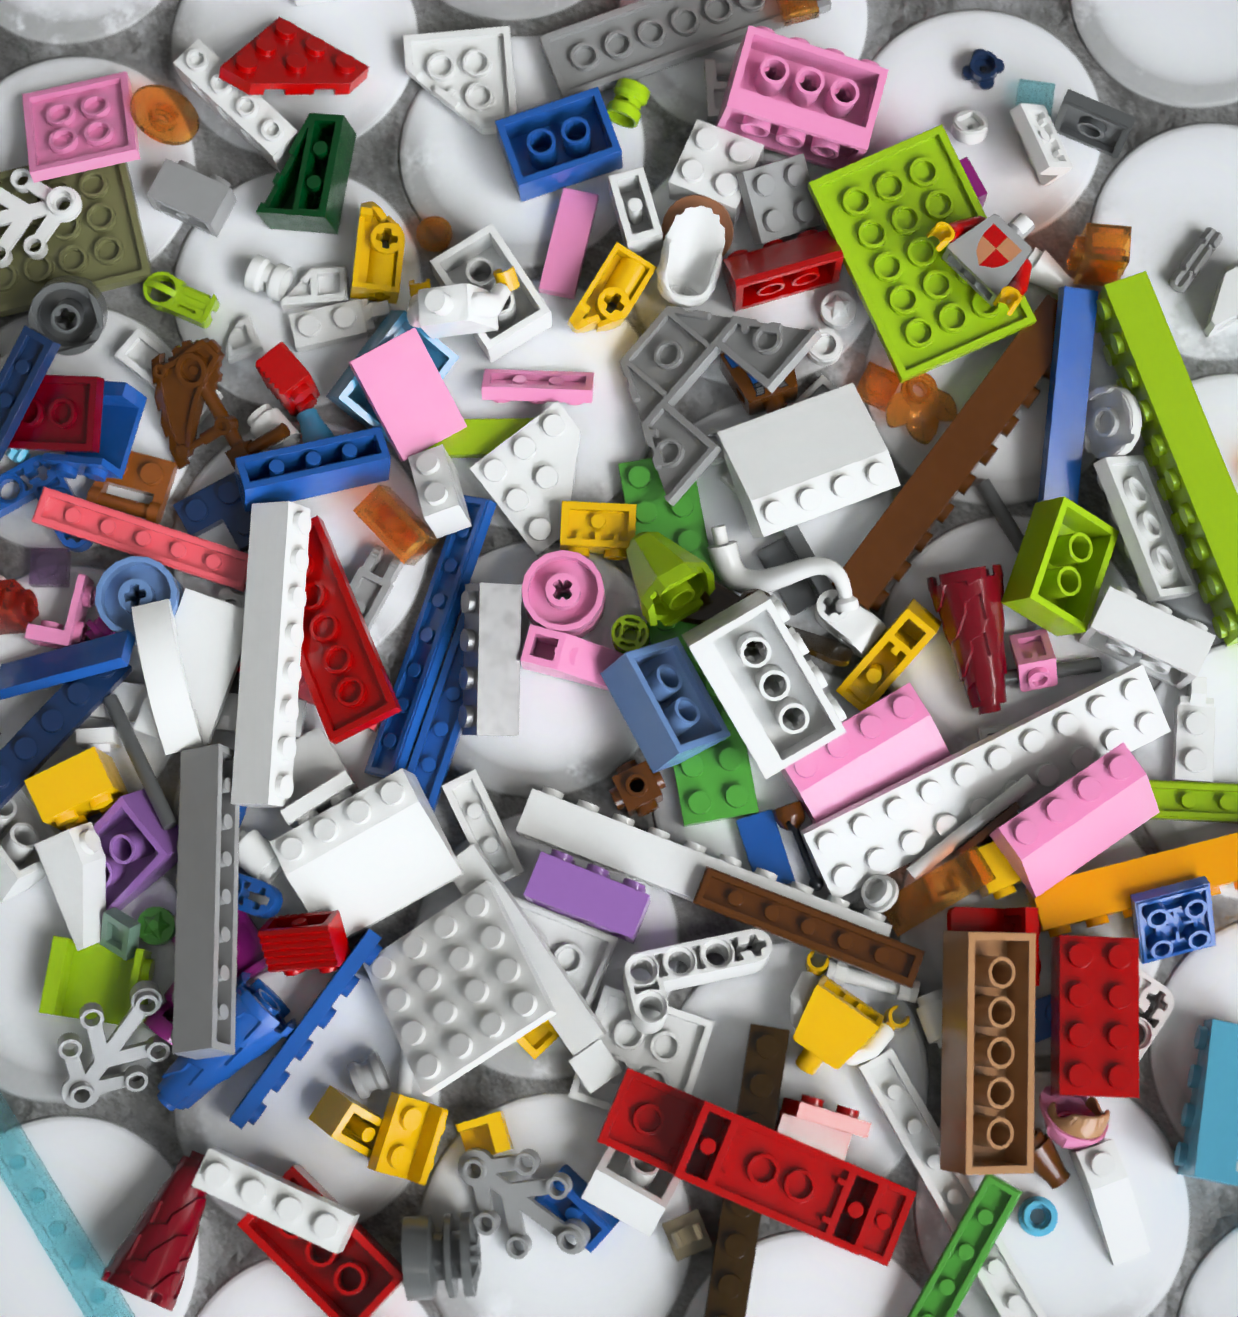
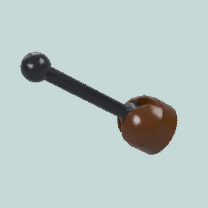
M798 800L772 810L779 827L791 831L794 835L810 877L809 887L813 888L816 892L820 891L824 886V882L815 872L799 830L805 819V812L801 801Z

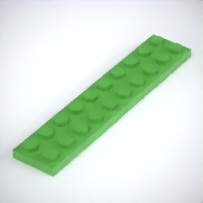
M653 458L618 464L625 504H637L635 535L641 532H659L706 562L714 574L707 550L709 545L697 482L695 481L680 500L672 506L665 500L664 496L666 494L658 470L654 467ZM657 620L658 626H650L647 621L651 645L675 637L679 638L731 734L723 741L673 766L684 827L759 813L747 746L682 637V634L698 625L679 621L672 626H664L661 620Z

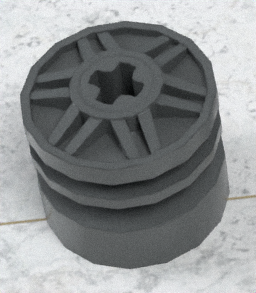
M462 1212L460 1214L459 1231L455 1229L452 1213L444 1215L442 1232L435 1231L431 1215L403 1217L401 1255L403 1282L407 1301L435 1299L438 1281L440 1280L445 1281L449 1298L457 1297L458 1279H462L465 1297L476 1296L481 1273V1244L472 1212Z

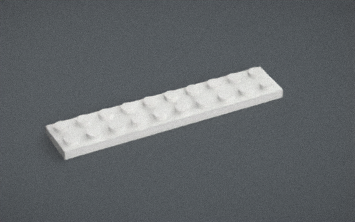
M1136 662L801 830L800 833L829 895L841 898L861 888L869 877L873 875H887L922 857L1026 774L1034 781L1036 787L1017 801L1020 807L1050 793L1124 742L1131 752L1171 732L1143 664Z

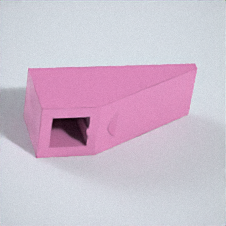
M530 624L520 662L523 669L609 691L600 673L621 657L623 653L567 633Z

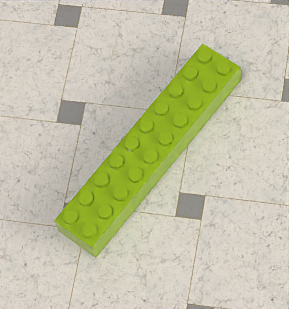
M1144 271L1103 286L1098 295V300H1096L1095 332H1100L1104 341L1103 354L1107 364L1114 366L1117 373L1116 385L1128 389L1137 399L1142 417L1140 433L1146 445L1143 447L1144 455L1149 466H1154L1159 478L1157 480V487L1162 499L1169 502L1173 512L1170 516L1176 534L1183 537L1187 547L1184 549V554L1189 567L1192 570L1196 569L1200 579V583H1198L1200 596L1205 604H1210L1214 614L1212 618L1214 631L1218 638L1224 639L1228 647L1238 643V494L1148 274Z

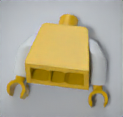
M811 951L807 955L805 963L807 971L801 973L790 995V1023L796 1029L792 1038L796 1043L804 1047L795 1063L802 1071L810 1075L816 1073L823 1061L838 1070L844 1064L854 1066L877 1057L894 1037V1030L901 1029L910 1022L909 1015L900 1024L893 1021L892 1013L899 1005L887 1009L883 1016L824 975L828 969L829 957L826 958L824 966L814 967L811 964V959L815 951Z

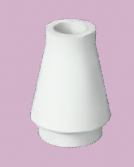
M1037 247L1032 249L1028 257L1032 264L1029 282L1057 295L1059 287H1071L1074 279L1062 269L1046 249L1043 251Z

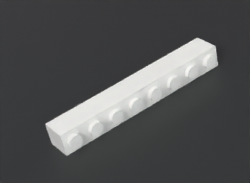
M290 501L253 503L251 507L231 804L252 808H285L291 804V796L294 791L293 767L296 755V722L299 715L298 692L301 679V647L304 640L303 617L306 604V572L309 565L308 543L311 530V509Z

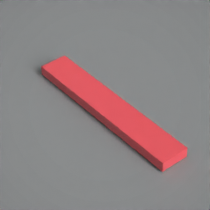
M47 487L43 488L32 518L33 523L131 556L149 557L162 563L165 567L245 592L248 564L247 553Z

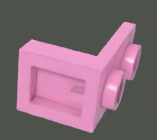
M78 574L64 630V625L42 620L40 625L28 623L24 638L34 645L53 649L85 642L87 637L85 633L88 631V625L85 622L87 611L95 603L96 587L94 586V581L85 574Z

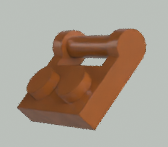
M131 451L123 478H106L105 482L94 480L86 500L160 524L178 466L173 461ZM111 485L153 496L150 504H145L107 494L106 492L108 486Z

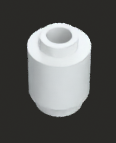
M264 404L249 416L247 424L251 427L250 433L256 439L281 423L286 424L290 430L289 437L266 451L299 444L300 432L278 408H272L270 404Z
M256 829L249 833L245 830L239 833V866L252 878L270 884L283 871L270 841Z
M942 989L918 997L917 1003L919 1008L916 1011L928 1043L933 1044L937 1042L939 1049H942Z

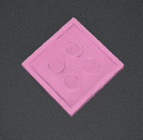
M127 71L22 94L29 172L34 182L140 159L131 81Z

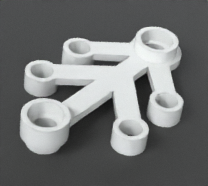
M16 169L10 177L14 188L19 193L31 192L43 201L28 204L0 187V205L7 208L0 211V227L10 225L0 238V251H6L5 257L0 260V268H5L11 264L13 260L11 251L34 219L43 217L45 219L36 233L25 239L23 248L28 256L34 260L44 258L48 253L47 242L60 223L74 220L82 210V199L77 191L65 186L52 189L40 181L34 182L27 169ZM21 177H28V181L24 185L17 184ZM70 202V206L67 209L59 210L61 203ZM41 243V248L38 251H30L33 244Z

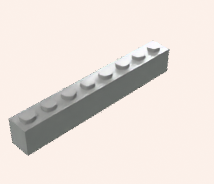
M219 743L181 751L179 768L178 868L175 882L177 903L174 919L176 938L173 956L175 973L174 991L172 994L174 1009L171 1041L172 1054L195 1060L235 1054L240 806L231 804L234 750Z

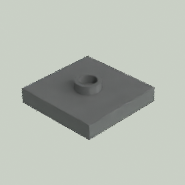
M1068 89L1054 122V127L1060 135L1118 158L1136 117Z

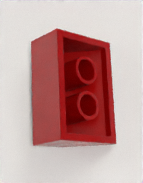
M816 229L805 231L793 240L783 242L781 239L773 240L764 244L758 250L748 252V250L743 249L729 254L726 259H723L722 273L734 311L839 282L844 255L842 249L829 234L828 230L818 232Z

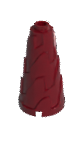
M1001 564L992 565L993 575L989 574V569H986V566L940 574V585L937 583V578H927L928 591L931 594L936 613L939 612L945 637L951 646L959 680L964 684L971 709L978 707L979 715L1001 711L1000 703L1007 702L1005 685L1007 665L1003 638L1005 620L1003 604L1001 603L1004 595V574Z
M192 1150L189 1157L182 1156L169 1179L162 1184L152 1202L144 1209L125 1241L111 1258L100 1280L171 1312L173 1311L183 1285L186 1267L196 1242L199 1223L206 1205L207 1193L191 1186L205 1155Z

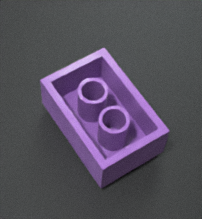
M552 849L550 855L540 852L523 894L528 902L634 944L651 902L650 895L645 893V885L628 878H624L623 882L619 883L610 879L609 871L588 863L586 869L574 865V857Z

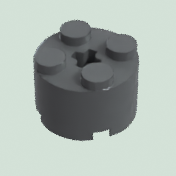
M72 275L59 276L48 281L33 298L28 313L29 327L36 329L61 344L57 354L64 356L77 355L90 349L103 332L108 317L107 304L100 290L89 279ZM65 308L69 312L76 314L72 322H70L68 317H61V313Z

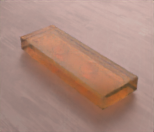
M975 845L901 889L895 904L883 913L898 937L994 881L996 877Z

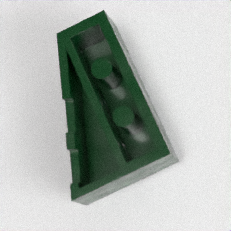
M309 113L288 152L290 157L281 174L277 172L272 181L274 186L265 203L261 202L256 210V213L270 229L338 234L356 140V132L344 115Z

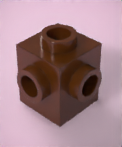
M636 760L629 761L615 769L617 775L611 777L614 787L609 789V793L618 810L625 808L629 817L636 813L638 817H643L659 808L658 803L663 801L661 789L666 787L659 771L653 773L646 761L638 764ZM638 779L641 780L645 785L644 789L641 792H633L630 789V783Z

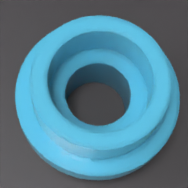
M1033 1196L1022 1202L1018 1210V1222L1026 1233L1041 1237L1048 1235L1056 1227L1058 1213L1050 1200L1040 1196ZM1037 1208L1041 1209L1044 1214V1219L1039 1224L1033 1223L1030 1218L1031 1212Z

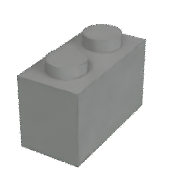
M166 158L146 195L152 207L159 212L218 237L237 201L230 183L214 174L207 177L198 173L199 170L186 161L179 160L176 163Z

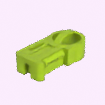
M155 272L144 282L143 293L151 307L201 328H208L213 320L211 313L212 311L217 312L220 306V302L215 294L210 298V295L187 286L183 280L174 277L168 272ZM160 282H171L172 284H174L175 290ZM152 288L171 296V298L164 302H156L151 298Z

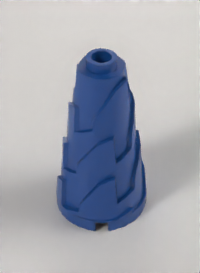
M242 972L236 978L235 1054L198 1060L179 1056L162 1075L163 1080L158 1084L160 1092L157 1094V1098L168 1110L174 1111L176 1108L184 1110L185 1108L192 1107L215 1086L233 1076L247 1063L263 1055L282 1038L286 1039L297 1028L295 1018L291 1019L288 1023L284 1019L291 1012L290 1009L259 978L251 985L247 983L251 977L250 973Z

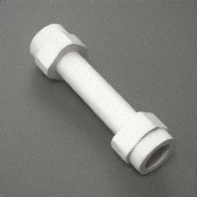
M829 960L826 976L842 987L845 983L894 994L897 1000L916 1003L920 988L919 980H915L913 987L910 989L869 972L848 968L849 965L841 961Z

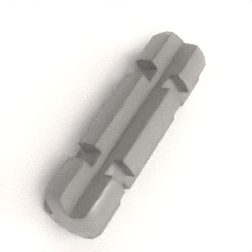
M1211 227L1205 229L1198 242L1195 243L1178 267L1179 269L1171 276L1168 282L1171 288L1180 293H1184L1194 280L1193 278L1198 275L1222 241L1223 236L1220 232Z

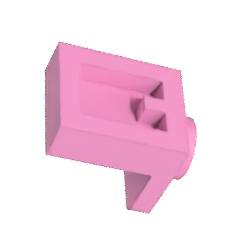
M1040 629L1009 635L1010 648L1018 671L1020 690L1026 692L1056 686L1058 684L1056 657L1047 630Z

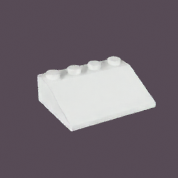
M853 382L715 433L753 538L771 535L901 486L889 451Z
M403 768L270 841L285 876L307 911L319 913L322 911L327 912L331 910L333 912L339 910L347 939L464 875L416 775Z

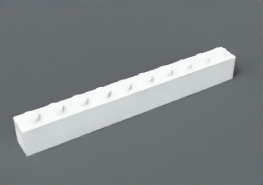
M543 786L542 791L532 788L516 828V833L519 836L691 902L695 898L705 869L708 866L889 937L892 925L884 923L886 916L878 912L864 909L863 914L850 910L848 909L850 903L846 900L832 895H828L827 900L812 895L813 888L792 881L791 887L776 881L778 875L762 868H756L755 873L740 868L742 861L731 856L721 854L719 859L706 855V848L697 843L685 840L684 844L680 845L669 840L671 835L663 830L649 827L648 832L633 827L635 823L633 819L614 813L613 817L609 818L598 813L600 807L587 801L578 800L577 805L562 800L564 797L562 792L550 787Z

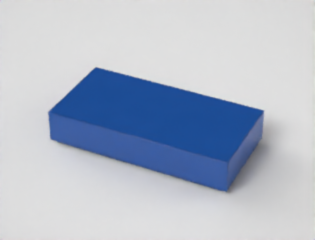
M772 809L736 820L735 822L751 871L755 873L756 868H762L778 875L776 881L785 885L795 881Z

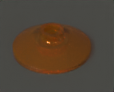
M146 85L139 88L133 94L130 101V113L135 124L147 136L167 145H183L190 142L196 136L199 130L198 114L191 102L181 93L162 85Z

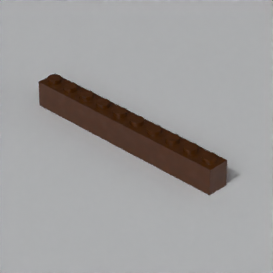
M1049 294L1046 295L1033 313L1037 320L1036 323L1020 330L843 567L850 580L852 595L858 598L859 605L868 611L873 609L876 612L880 610L890 596L886 588L893 579L897 582L903 579L912 566L907 560L915 550L919 553L923 552L934 536L929 532L936 521L941 524L946 521L955 508V505L950 502L958 492L965 495L977 478L972 474L979 463L986 466L998 450L994 443L1001 434L1007 438L1020 420L1015 415L1022 406L1029 409L1041 392L1036 387L1043 377L1050 380L1058 300ZM832 582L831 584H832V586H833V589L836 590V587H835L834 583Z

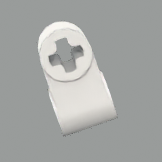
M835 589L823 592L819 596L815 607L814 616L816 622L841 643L851 648L853 654L863 658L887 629L885 624L877 616L861 606L856 610L838 612V614L834 612L830 616L825 613L826 607L833 606L839 598Z

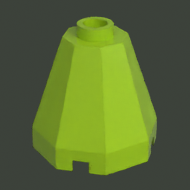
M641 532L631 539L629 547L626 549L627 559L642 614L650 626H658L657 620H661L664 626H672L698 611L704 604L700 599L702 594L706 591L710 596L715 590L714 574L706 562L659 532Z

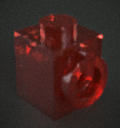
M15 579L0 580V635L26 633L28 623L32 624V621L39 616L36 595L32 590L22 587Z

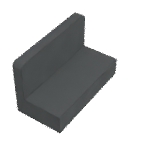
M798 525L785 529L781 539L760 549L757 553L764 569L803 558L815 557ZM815 575L777 591L790 614L794 616L817 604L819 596L823 592L833 589V586L827 576Z

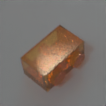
M1086 223L1082 234L1075 236L1074 247L1070 248L1068 253L1067 270L1073 271V284L1104 286L1105 284L1120 280L1130 262L1132 226Z
M379 484L353 510L403 564L414 566L440 541L427 525L388 486Z

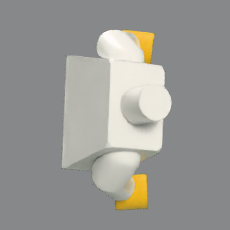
M514 266L505 271H502L501 268L493 271L496 284L492 287L491 291L469 283L431 287L429 278L422 283H415L414 280H410L408 284L411 298L407 310L409 324L413 327L421 328L432 339L499 330L498 315L503 309L510 291L517 289L520 285Z

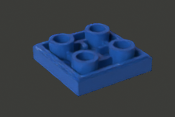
M1206 876L1130 895L1135 938H1139V960L1142 964L1216 945L1210 882Z

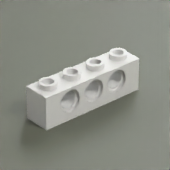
M198 38L173 62L181 81L279 173L282 172L290 157L288 152L299 131L260 95H248L220 79V66L225 62Z

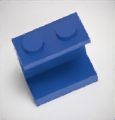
M104 381L99 453H44L42 460L55 467L54 472L69 479H76L77 475H84L89 479L99 482H105L106 478L122 479L147 397L127 382Z

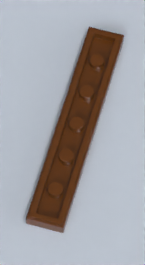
M708 866L705 869L693 900L695 905L910 989L913 987L926 952Z

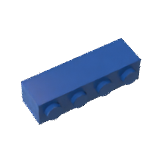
M380 426L235 458V481L244 510L249 512L253 503L293 502L387 481L390 475L391 456Z

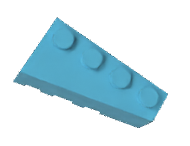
M1208 1019L1204 1020L1203 1026H1198L1195 1034L1194 1048L1199 1049L1197 1064L1191 1065L1188 1074L1187 1085L1192 1088L1190 1103H1185L1183 1106L1181 1126L1186 1128L1183 1142H1178L1176 1146L1174 1164L1179 1166V1175L1224 1185L1238 1186V1171H1236L1238 1162V1024Z

